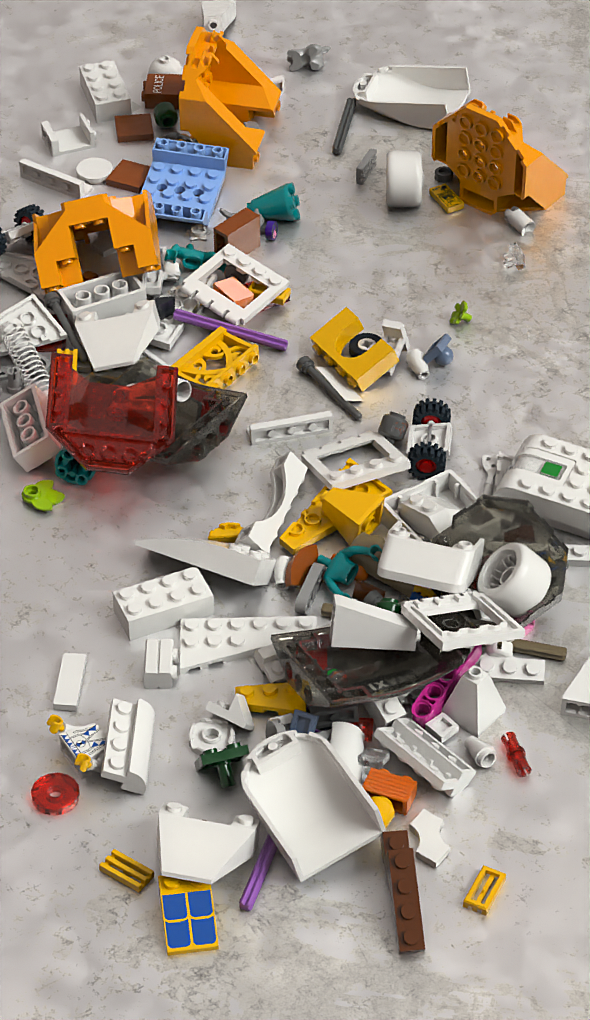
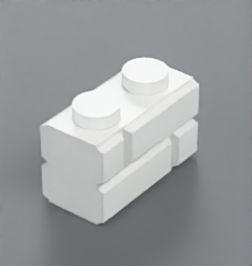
M147 639L145 641L143 675L144 687L146 689H157V687L160 689H171L173 679H177V665H173V662H178V648H174L172 639Z

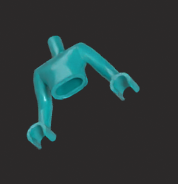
M175 244L171 249L166 250L164 261L169 259L175 263L176 258H179L184 267L197 270L216 253L213 251L203 252L195 250L192 244H188L186 248ZM224 263L218 270L224 273L227 264Z
M376 544L370 547L350 546L340 550L332 560L319 555L317 562L325 564L327 567L323 575V581L327 588L333 594L351 598L347 593H343L335 582L345 585L351 584L358 573L359 566L352 562L350 557L353 555H366L378 562L379 559L374 554L376 552L382 553L381 547Z

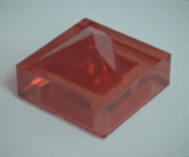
M359 717V722L351 723L362 730L365 735V741H372L373 718Z

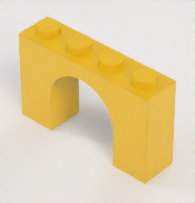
M345 307L310 337L314 344L312 349L317 355L320 356L322 354L324 356L323 359L329 366L334 365L335 370L341 377L346 376V380L353 388L358 387L363 392L400 360L394 349L383 339H380L360 356L352 358L341 356L345 345L364 329L359 318Z

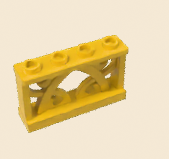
M220 326L169 367V375L188 381L194 389L218 396L222 390L230 386L234 380L258 362L259 346L256 344L252 345L228 333L226 328ZM225 357V368L206 370V362L208 360H217ZM204 379L205 384L199 382V380Z

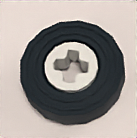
M372 333L356 335L349 342L350 356L357 357L362 355L382 338Z

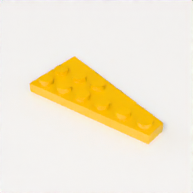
M349 458L346 461V465L344 466V468L339 469L338 471H342L350 468L353 465L359 464L351 458ZM378 479L345 488L347 490L382 495L385 498L392 495V490ZM326 485L311 501L309 508L304 509L301 512V517L296 522H293L279 538V544L293 556L298 549L312 545L337 530L322 510L320 498L326 490L330 491Z

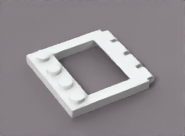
M228 243L183 280L181 292L191 298L194 297V300L206 308L210 306L209 309L222 318L225 316V320L238 326L239 324L245 325L289 287V281ZM225 263L235 266L236 270L241 274H248L252 277L251 280L257 284L267 286V289L249 305L242 308L202 281Z
M373 431L359 434L358 438L352 436L339 440L338 444L333 442L320 446L319 449H309L303 451L301 455L302 463L330 490L333 487L349 488L411 468L410 460L381 434ZM368 443H371L385 456L381 459H372L370 462L362 465H353L348 469L333 472L319 460L335 453L338 454L352 448L367 445Z
M477 591L460 593V595H443L440 598L438 596L423 598L420 601L416 599L401 602V613L441 651L449 652L453 649L472 648L483 644L492 645L502 641L512 642L525 636V629L484 593H478ZM479 608L497 625H480L476 629L461 628L457 632L442 631L427 616Z

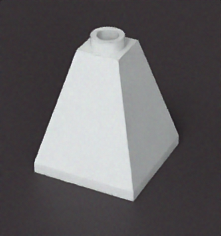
M473 665L462 675L442 708L441 713L444 712L460 728L478 738L506 711V707L490 675L480 667Z

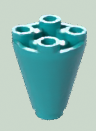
M293 182L284 184L247 203V208L253 212L257 208L264 220H300V213L297 209V206H300L298 195H294L295 187Z
M82 434L60 449L55 457L56 475L69 483L87 484L97 470L94 441Z

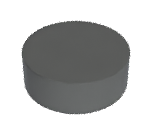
M438 167L435 170L434 178L441 183L450 182L453 179V171L449 167Z

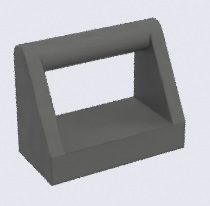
M353 690L306 698L309 713L319 716L316 729L332 727V722H359L357 703L310 706V704L355 698Z

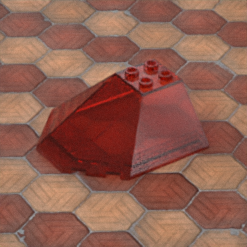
M51 353L45 428L85 470L130 475L174 443L178 385L177 367L157 365L155 377L132 386L89 382L72 368L73 355Z

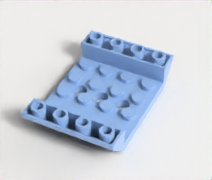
M156 138L152 148L153 161L142 190H147L151 193L156 218L208 226L225 179L229 148Z

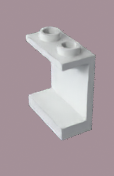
M79 113L80 126L53 131L48 121L41 122L42 138L53 157L95 147L96 132L91 128L89 119H86L83 113Z

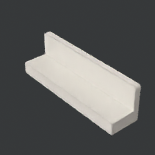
M25 158L19 161L20 176L24 179L76 199L84 198L93 190L92 185L84 183L82 180Z
M331 411L250 424L246 427V432L252 446L333 432V415Z

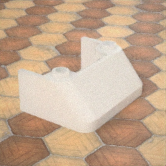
M398 520L387 533L378 563L377 574L386 579L449 593H464L480 573L485 539L480 538L475 545L468 541H459L453 547L411 539V534L406 531V528L402 527L403 521Z

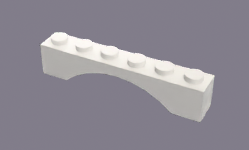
M291 451L277 458L270 471L272 497L267 514L262 521H256L241 529L234 544L242 543L248 545L250 550L253 551L262 550L268 553L271 551L270 546L278 536L277 531L279 527L285 522L284 517L291 509V502L297 496L298 488L305 480L304 475L308 469Z

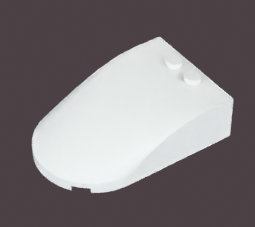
M384 66L378 68V71L372 74L369 72L365 73L357 79L353 86L354 97L362 106L402 123L432 129L433 125L447 114L461 108L471 92L467 66Z
M296 730L281 732L262 741L246 758L247 763L244 771L241 773L242 786L246 796L278 850L300 882L305 881L380 837L382 832H387L379 808L333 746L324 737L313 732H309V734L297 733Z

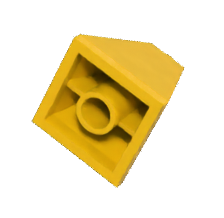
M333 487L330 491L326 490L320 498L322 510L349 546L359 534L365 532L371 535L381 524L385 497L382 495Z

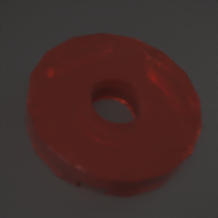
M50 773L44 775L33 784L31 789L32 803L38 811L44 814L56 813V815L67 813L78 804L80 796L79 784L73 777L67 774ZM53 792L61 793V795L57 797L50 796V794Z

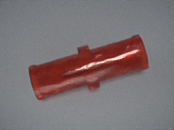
M507 732L506 735L509 740L506 739L504 734L501 737V741L507 750L506 756L513 763L518 777H526L524 769H526L528 774L532 771L525 757L526 752L519 745L515 733Z

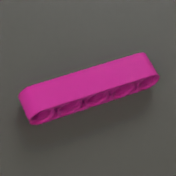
M482 645L450 651L429 680L432 682L428 683L411 707L412 720L424 730L425 724L441 713L442 708L462 675L478 661L482 654Z

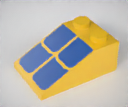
M158 876L167 955L219 949L211 884Z

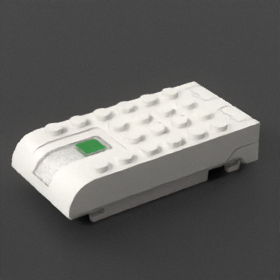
M534 434L528 436L494 491L491 500L517 509V516L590 539V449L546 435Z

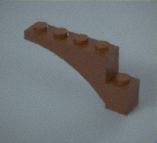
M408 831L382 832L380 837L382 859L391 895L399 953L425 951L413 848H409Z

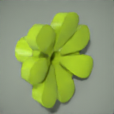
M462 301L461 305L457 303L454 307L456 311H453L451 314L450 324L458 325L461 320L470 322L472 315L466 313L468 309L467 303L465 301Z

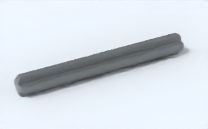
M348 98L332 146V153L334 155L342 153L356 107L355 98Z

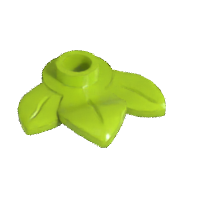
M42 480L36 484L25 486L22 491V499L24 502L32 504L37 510L51 511L53 505L60 503L65 498V494L52 489L54 485L53 480Z

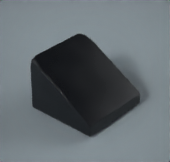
M175 296L155 297L160 321L174 314Z

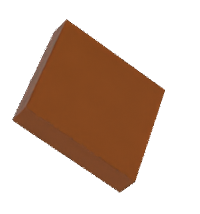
M150 113L114 116L118 143L154 140Z
M122 159L106 178V185L140 194L151 166Z

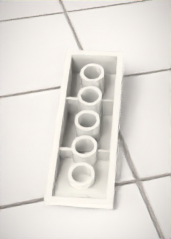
M156 538L135 540L134 545L252 586L269 585L277 560L271 558L270 553L266 551L250 550V546L242 543L227 544L192 538Z

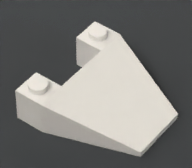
M141 300L135 303L133 313L99 320L96 311H85L76 315L75 328L80 343L95 372L135 364L159 331L160 318L154 300Z
M177 802L164 803L159 811L156 841L161 876L213 884L252 858L258 848L261 819H255L251 815H237L232 825L188 818L189 807L182 806Z

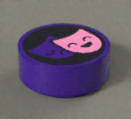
M268 221L265 226V238L267 240H275L278 232L277 222Z

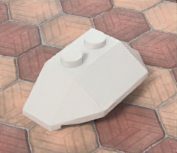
M420 494L413 495L395 509V511H399V517L412 530L443 546H449L463 539L465 511L438 497Z

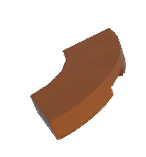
M317 544L302 547L295 552L286 568V587H302L314 562L318 563Z

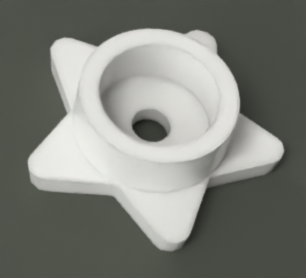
M197 224L186 232L191 236V241H207V235L211 233V230H206L204 225Z

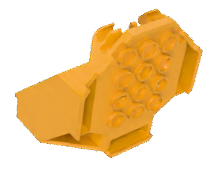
M196 26L186 49V65H184L182 81H185L184 91L179 93L180 130L188 131L191 134L190 138L196 139L201 144L229 148L227 166L253 169L255 163L259 162L260 152H258L265 131L245 127L244 122L251 121L255 116L274 118L276 112L280 110L281 102L279 98L281 90L233 41L223 38V31H220V33L215 32V30L207 32L204 27Z
M473 99L455 112L447 114L433 125L431 157L434 161L438 160L445 163L457 176L460 184V195L458 197L465 204L486 214L493 215L496 212H505L506 209L511 210L513 206L518 207L522 211L546 210L565 195L568 174L543 153L523 142L522 123L518 117L508 113V117L503 116L502 119L495 115V111H486L487 106L482 101Z
M142 190L143 194L116 198V196L108 197L107 193L63 202L61 203L62 210L44 216L32 214L34 256L41 289L45 290V294L57 292L58 289L84 282L75 241L85 239V244H90V236L88 234L99 231L103 232L110 229L113 247L117 250L122 278L161 270L157 219L151 193L147 190Z

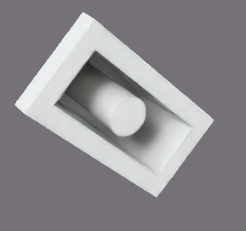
M388 690L363 696L357 691L359 698H379L395 694ZM397 696L362 702L377 728L390 727L395 718H404L407 714Z

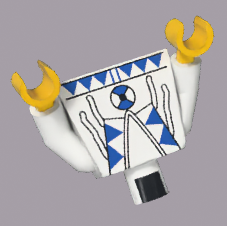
M51 715L47 721V725L50 726L49 730L52 734L60 733V749L81 779L94 772L101 773L106 733H103L99 726L94 723L86 726H72L64 723L60 716Z

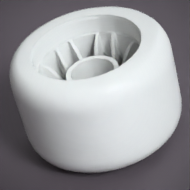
M417 150L389 151L387 153L386 166L387 205L390 207L420 206L422 203V187H424L422 153Z
M509 543L497 549L483 565L478 577V592L484 593L511 618L521 617L536 608L545 597L551 583V569L543 558L524 544Z

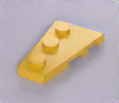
M305 681L235 687V694L238 693L245 696L249 710L252 712L264 713L270 710L277 711L278 715L294 714L295 709L307 712Z

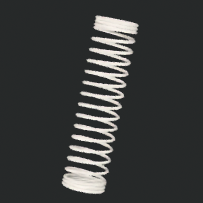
M19 319L5 321L0 326V337L15 366L18 368L23 366L20 369V377L25 387L31 385L33 380L46 376L43 380L35 383V385L48 381L39 389L50 386L49 389L42 391L44 395L50 394L46 396L47 398L53 393L56 394L55 398L49 401L51 409L59 402L60 395L55 390L56 387L53 385V381L48 375L45 366H43V362L38 356V352L33 346L30 337H28L23 323ZM16 323L21 324V327H14L5 335H2L8 326ZM19 328L14 334L6 336L10 331ZM21 338H26L25 341H22L16 344L15 346H11L13 342H16ZM25 342H29L27 346L21 347L19 350L14 351L15 347L20 346ZM27 347H31L29 351H26L21 355H16L19 351H22ZM29 352H33L31 356H28L23 360H18L21 356H24ZM31 357H36L34 360L24 365H20L23 361H26ZM38 361L36 365L30 367L29 369L23 370L25 366ZM37 366H41L39 370L34 371L31 374H26L29 370H32ZM39 371H43L41 375L36 376L33 379H28L31 375H34Z

